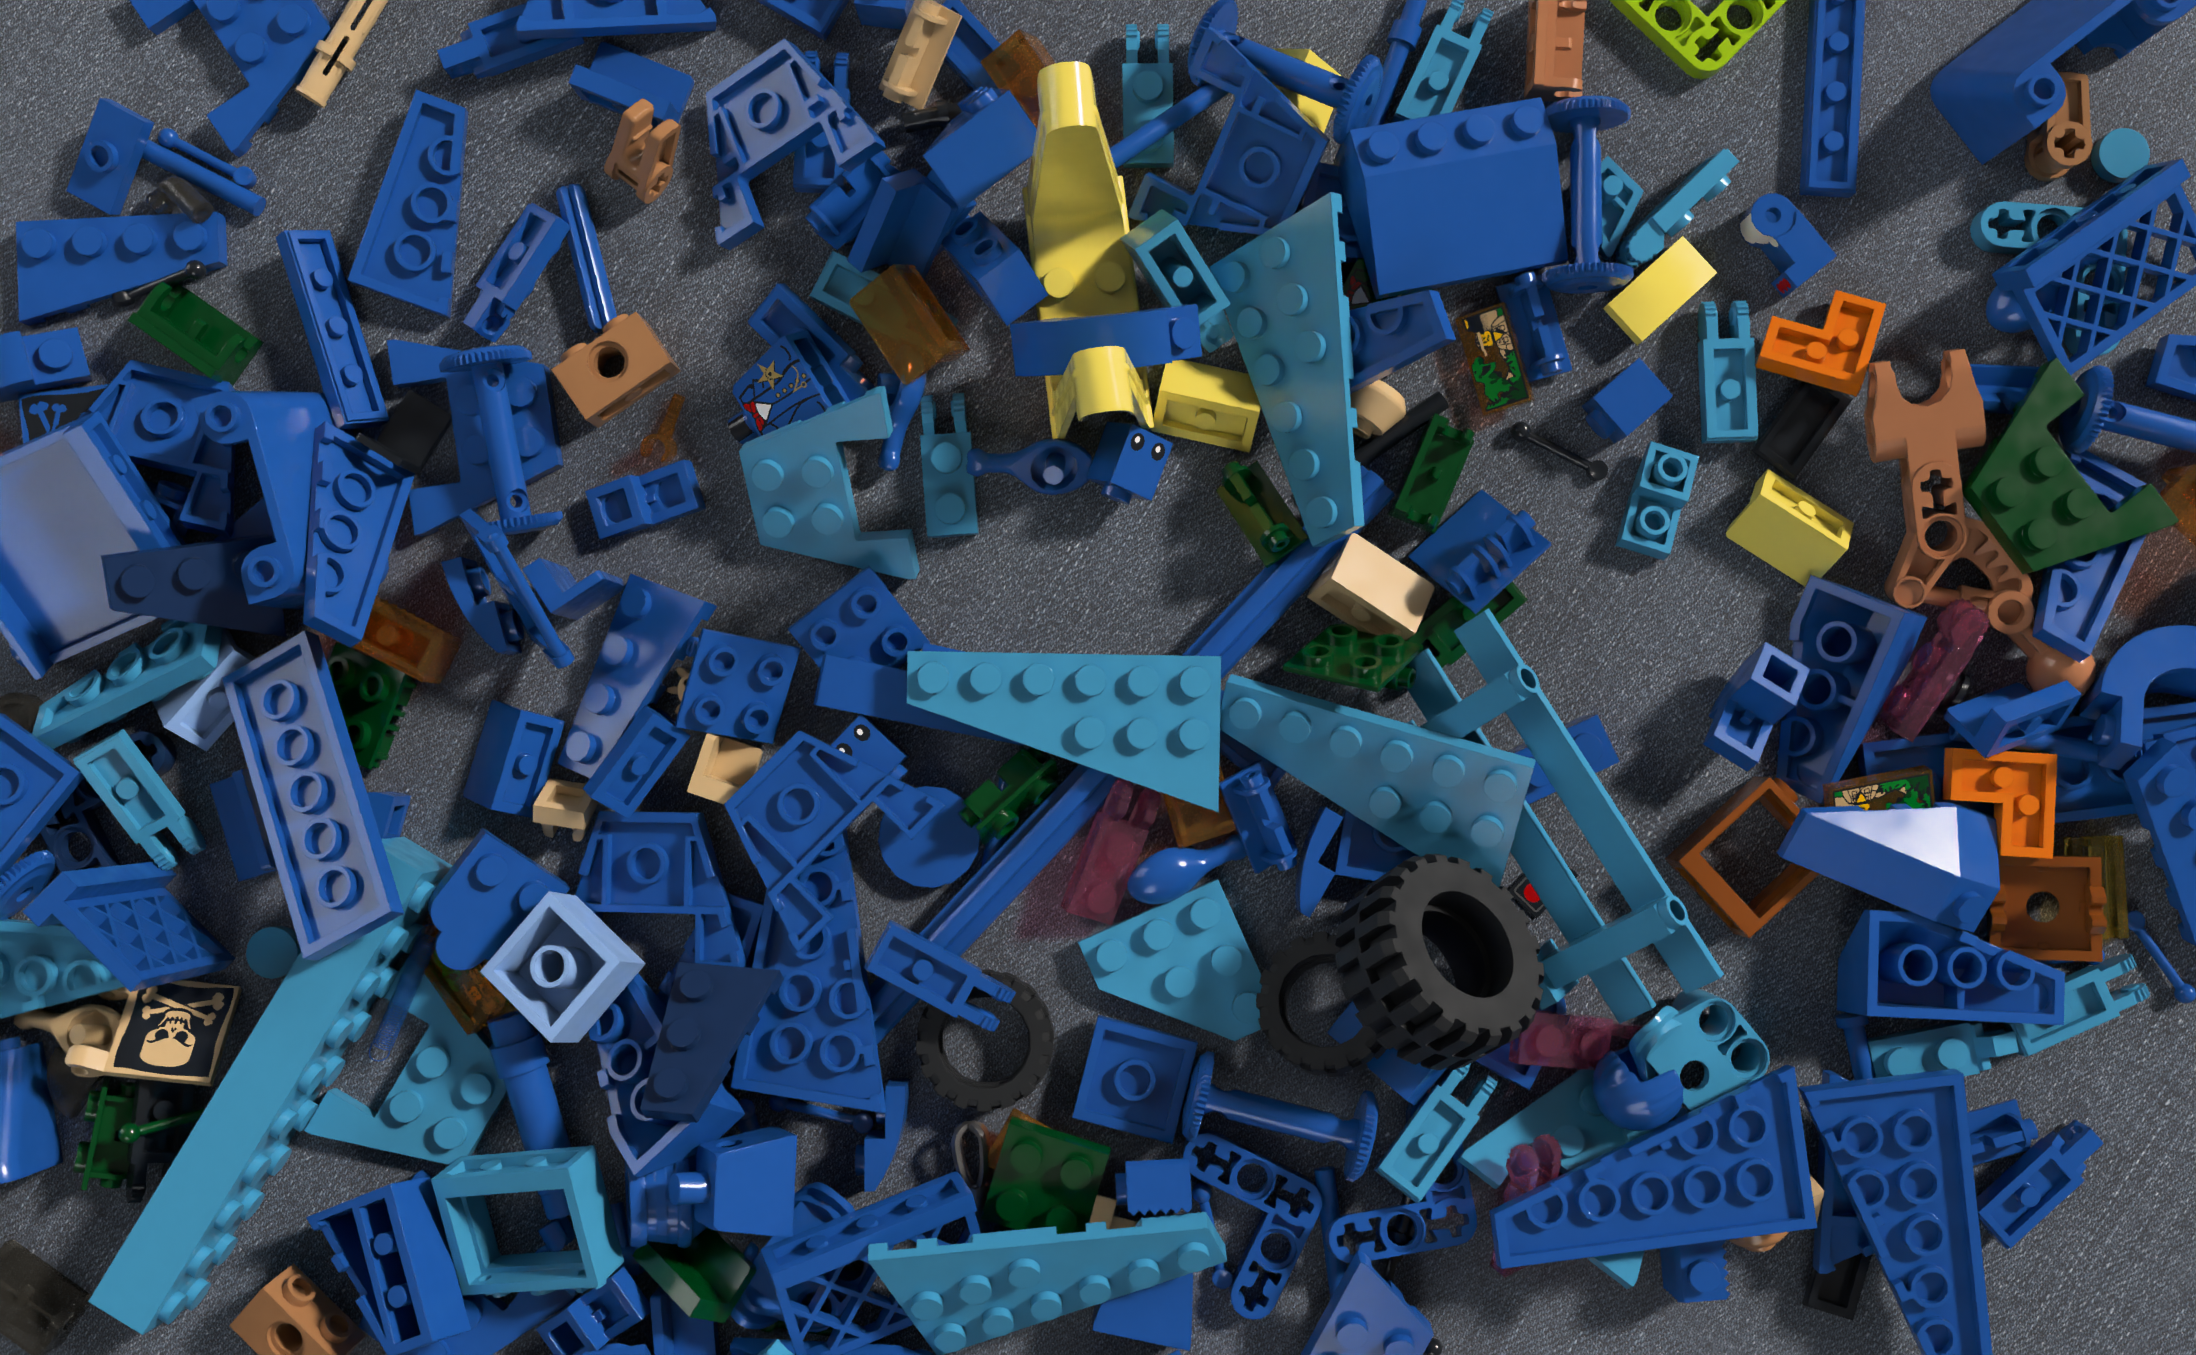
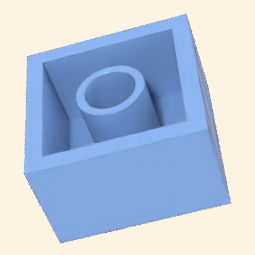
M548 891L480 972L550 1043H578L646 963L576 895Z

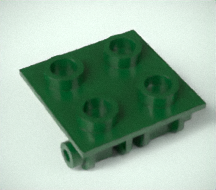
M1349 624L1329 625L1283 665V671L1377 693L1383 687L1400 692L1404 688L1411 689L1415 683L1416 670L1410 668L1409 663L1423 650V645L1404 641L1401 636L1395 634L1376 635L1357 631L1356 627Z
M336 642L327 665L357 762L367 769H372V767L379 768L382 760H388V752L395 737L394 734L387 732V730L396 732L400 730L399 725L390 722L393 715L405 717L406 712L396 708L398 704L407 707L412 691L417 687V683L413 682L416 672L400 666L394 667Z

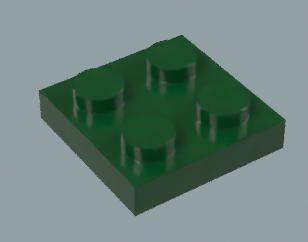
M1012 1116L981 1219L1015 1230L1056 1226L1057 1234L1086 1232L1085 1223H1089L1111 1148Z

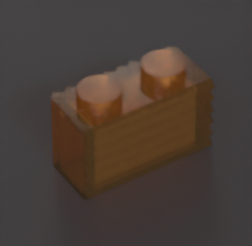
M376 595L362 641L352 647L421 682L440 684L462 642L460 637L452 636L451 632L443 631L441 627L425 622L423 618L416 617L415 614L408 613L406 609L398 608L397 605L389 603L388 600L380 599Z

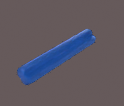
M569 184L558 188L556 197L562 219L572 226L566 237L588 324L595 333H601L605 324L617 317L586 192L580 184Z

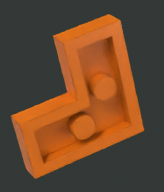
M1835 290L1822 329L1772 316L1755 367L1857 397L1865 378L1886 304Z
M1945 748L1942 800L1994 803L1999 856L2053 859L2058 754L2004 751L1984 758L1976 749Z

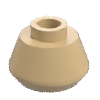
M1381 380L1350 394L1351 408H1356L1358 428H1353V434L1361 438L1369 439L1371 434L1383 435L1406 415L1405 399L1403 396Z

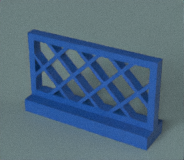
M2183 158L2145 165L1992 273L2000 292L2013 291L2047 360L2050 361L2058 358L2070 376L2196 286V267L2187 274L2175 271L2181 245L2189 247L2196 261V215L2181 186V183L2190 178L2191 175ZM2164 200L2167 201L2173 214L2169 231L2154 227L2158 205ZM2123 229L2136 232L2131 258L2115 254L2119 233ZM2151 236L2166 240L2161 266L2145 262ZM2085 256L2098 259L2092 286L2076 282L2080 261ZM2112 264L2128 268L2122 294L2107 290ZM2143 272L2158 276L2154 297L2149 301L2137 298ZM2046 284L2059 287L2053 314L2043 310L2035 294L2036 291ZM2074 291L2090 295L2084 322L2068 318ZM2104 299L2120 303L2116 323L2110 329L2098 326ZM2065 327L2082 331L2077 353L2070 358L2067 357L2061 345Z
M155 861L62 871L22 911L37 927L62 923L130 992L225 970L236 959L165 888L177 874L172 869L168 871L162 870Z
M958 1171L951 1172L760 1249L795 1355H842L914 1325L892 1294L886 1297L870 1291L877 1277V1273L871 1265L867 1268L858 1286L840 1280L838 1277L846 1264L856 1260L869 1263L868 1244L888 1243L889 1250H892L895 1244L908 1239L917 1242V1239L937 1238L944 1224L962 1217L966 1227L956 1244L968 1243V1239L972 1234L981 1233L975 1215L977 1208L973 1193ZM937 1239L939 1246L951 1245L947 1242ZM807 1280L820 1284L808 1306L790 1300L786 1290ZM831 1289L852 1296L840 1318L819 1311ZM863 1300L883 1307L878 1318L873 1323L861 1326L852 1322ZM794 1314L802 1317L798 1324ZM813 1321L834 1328L825 1343L808 1350L805 1349L803 1339Z

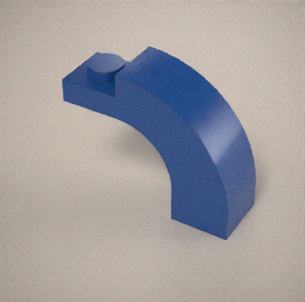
M1197 304L1010 324L1016 376L1063 375L1074 353L1104 346L1123 347L1134 368L1202 357Z
M2165 626L2137 635L2126 642L2095 675L2094 683L2082 697L2079 716L2097 720L2092 735L2093 743L2099 745L2097 766L2119 771L2142 748L2145 695L2162 692L2196 699V626Z

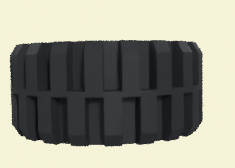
M1425 854L1422 857H1411L1355 894L1354 899L1347 903L1342 912L1341 924L1337 928L1335 946L1341 948V951L1336 953L1335 960L1337 973H1343L1345 983L1342 984V990L1346 1000L1354 1002L1359 1011L1355 1016L1362 1026H1370L1376 1033L1374 1039L1384 1048L1389 1050L1395 1048L1398 1050L1397 1057L1415 1065L1421 1062L1422 1067L1434 1070H1443L1445 1068L1454 1070L1465 1067L1518 1038L1520 1033L1527 1030L1534 1021L1543 993V989L1538 986L1544 980V965L1538 962L1537 954H1539L1541 949L1537 937L1531 936L1527 925L1530 921L1523 909L1517 910L1511 901L1513 898L1511 893L1504 886L1497 887L1491 881L1492 875L1482 868L1471 869L1470 862L1452 856L1448 859L1446 855ZM1423 935L1433 942L1446 958L1452 970L1456 988L1440 974L1426 950Z

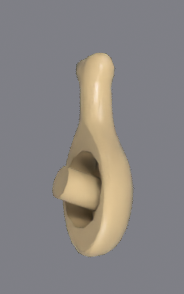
M86 1004L64 1013L39 1009L19 1014L14 1017V1024L22 1030L38 1028L50 1032L66 1054L70 1046L74 1044L86 1045L110 1052L122 1015L104 1005Z

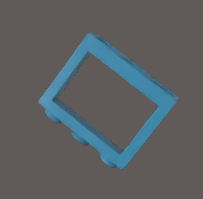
M595 1145L461 1156L431 1179L462 1295L486 1294L488 1296L493 1294L494 1298H499L511 1292L530 1291L531 1295L540 1296L559 1289H575L576 1292L583 1293L587 1289L595 1288L597 1290L607 1283V1278L624 1262ZM564 1189L579 1250L500 1255L484 1195Z

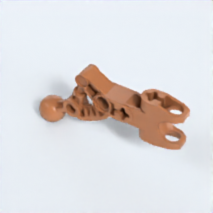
M1958 348L1943 351L1939 388L1930 399L1918 404H1911L1902 398L1890 361L1884 360L1869 363L1867 400L1864 411L1868 451L1873 463L1899 459L1906 534L1884 583L1886 596L1904 608H1915L1925 603L1950 608L1953 616L1985 622L1995 630L2007 634L2028 657L2026 676L2034 692L2067 680L2082 694L2081 696L2085 695L2095 681L2096 663L2092 654L2079 663L2032 636L2035 617L2031 601L2033 584L2028 574L2020 572L1983 521L1965 515L1957 450L1984 446L1986 440L1983 400L1976 386L1965 349ZM1930 473L1941 477L1940 484L1932 486V494L1920 488L1921 482L1929 480ZM1933 502L1945 506V509L1922 510V507L1934 508ZM1944 521L1948 529L1945 540L1937 546L1929 547L1925 540L1926 530L1932 523ZM1959 558H1966L1988 578L1991 589L1986 590L1959 585L1954 590L1934 585L1951 562Z

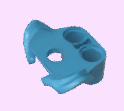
M1696 989L1687 994L1684 991L1679 993L1673 1001L1672 1007H1663L1632 1037L1628 1045L1636 1064L1638 1075L1643 1082L1656 1077V1074L1659 1076L1673 1069L1680 1079L1681 1069L1685 1064L1695 1060L1702 1063L1705 1073L1703 1081L1695 1088L1683 1089L1684 1100L1682 1105L1685 1108L1681 1107L1678 1114L1674 1116L1675 1119L1764 1076L1770 1061L1769 1050L1766 1044L1736 1008L1727 1000L1702 989ZM1709 1006L1707 1020L1702 1025H1699L1701 1012ZM1740 1044V1053L1731 1062L1732 1051Z

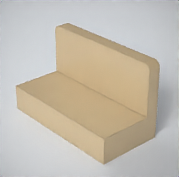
M1352 533L1346 538L1334 566L1313 582L1307 598L1347 624L1356 627L1358 631L1376 635L1395 634L1401 636L1405 641L1416 634L1433 594L1434 585L1358 534Z

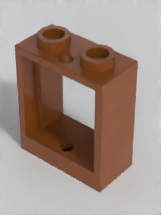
M1770 777L1751 778L1665 858L1733 934L1746 938H1751L1816 878L1819 873L1791 863L1753 900L1746 904L1700 853L1757 800L1788 832L1800 812V809L1794 804L1798 797L1784 781L1777 777L1773 780Z

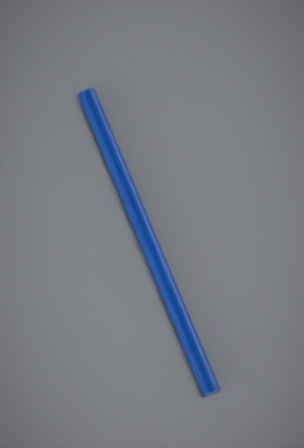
M1361 465L1365 526L1352 532L1358 535L1395 496L1394 492L1384 485L1382 478L1372 470L1368 471L1363 465ZM1304 525L1302 528L1304 529V531H1305L1306 534L1308 535V533H1307V531H1306V528H1305V525ZM1352 533L1323 547H1312L1310 539H1308L1267 568L1265 566L1181 656H1221L1222 680L1338 557L1346 538ZM1079 764L918 935L961 957L1127 780ZM879 976L869 986L877 1045L920 1000L918 997Z

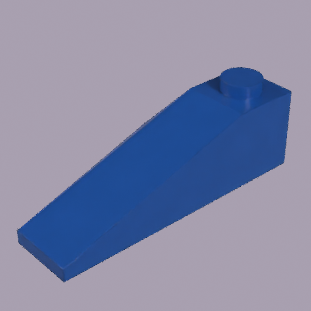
M1934 802L1933 808H1911L1907 804H1891L1888 810L1865 811L1859 806L1801 808L1777 851V854L1785 860L1932 921L1973 933L2000 890L1996 819L1990 814L1953 802Z
M1864 910L1838 958L1837 1011L1877 1017L2064 1025V972L2014 951L2004 950L1987 943L1968 932L1956 930L1913 912Z
M639 973L589 1029L588 1033L590 1040L596 1041L602 1070L597 1072L600 1088L605 1089L608 1095L612 1114L607 1117L610 1136L633 1175L642 1177L695 1155L700 1144L719 1139L745 1115V1112L723 1080L697 1123L645 1118L640 1111L663 1024L666 1006Z

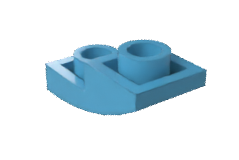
M1650 441L1648 443L1630 492L1615 546L1663 561L1671 554L1680 512L1689 501L1699 456Z

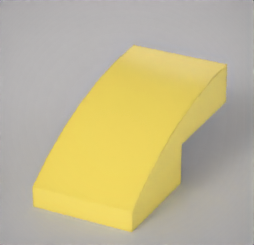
M1682 236L1603 309L1638 346L1717 272Z

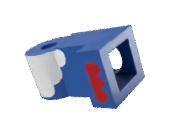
M1771 193L1759 197L1741 217L1739 227L1744 241L1750 246L1760 248L1781 273L1771 284L1783 299L1837 256L1800 210L1783 195Z

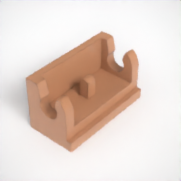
M1529 0L1524 100L1541 97L1542 101L1557 102L1567 98L1582 96L1584 23L1587 0Z

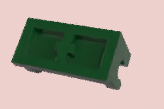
M163 281L153 288L137 312H133L128 318L129 322L209 378L220 383L222 381L230 382L232 386L264 343L179 283L171 287Z
M1436 413L1428 420L1387 513L1392 517L1432 534L1437 530L1474 443L1472 439L1475 435L1468 428L1461 431L1448 425V418Z

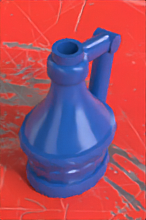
M748 1099L738 1100V1103L745 1112V1115L736 1122L740 1134L761 1129L753 1102ZM696 1154L642 1177L634 1176L624 1160L629 1245L640 1248L647 1245V1241L676 1244L684 1249L691 1246L692 1240L704 1231L706 1226L695 1220L694 1204L673 1206L669 1198V1179L673 1173L696 1172Z

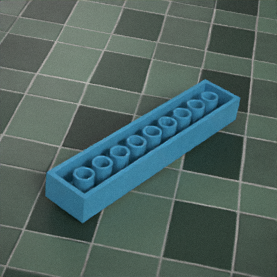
M403 836L382 839L404 914L318 961L303 959L300 952L89 1299V1303L141 1335L162 1323L169 1325L180 1312L185 1309L192 1311L203 1300L211 1286V1283L206 1279L213 1267L221 1265L231 1254L238 1242V1238L233 1236L239 1224L242 1220L247 1221L261 1205L265 1194L260 1190L269 1175L275 1176L287 1162L292 1152V1149L287 1147L296 1130L302 1131L309 1123L319 1106L314 1101L322 1087L330 1086L341 1073L346 1062L341 1058L350 1041L356 1042L367 1030L372 1020V1016L368 1012L377 997L383 998L397 977L399 971L395 970V967L404 952L407 954L411 952L421 929V934L425 933L426 927L421 924L429 913V898L452 865Z

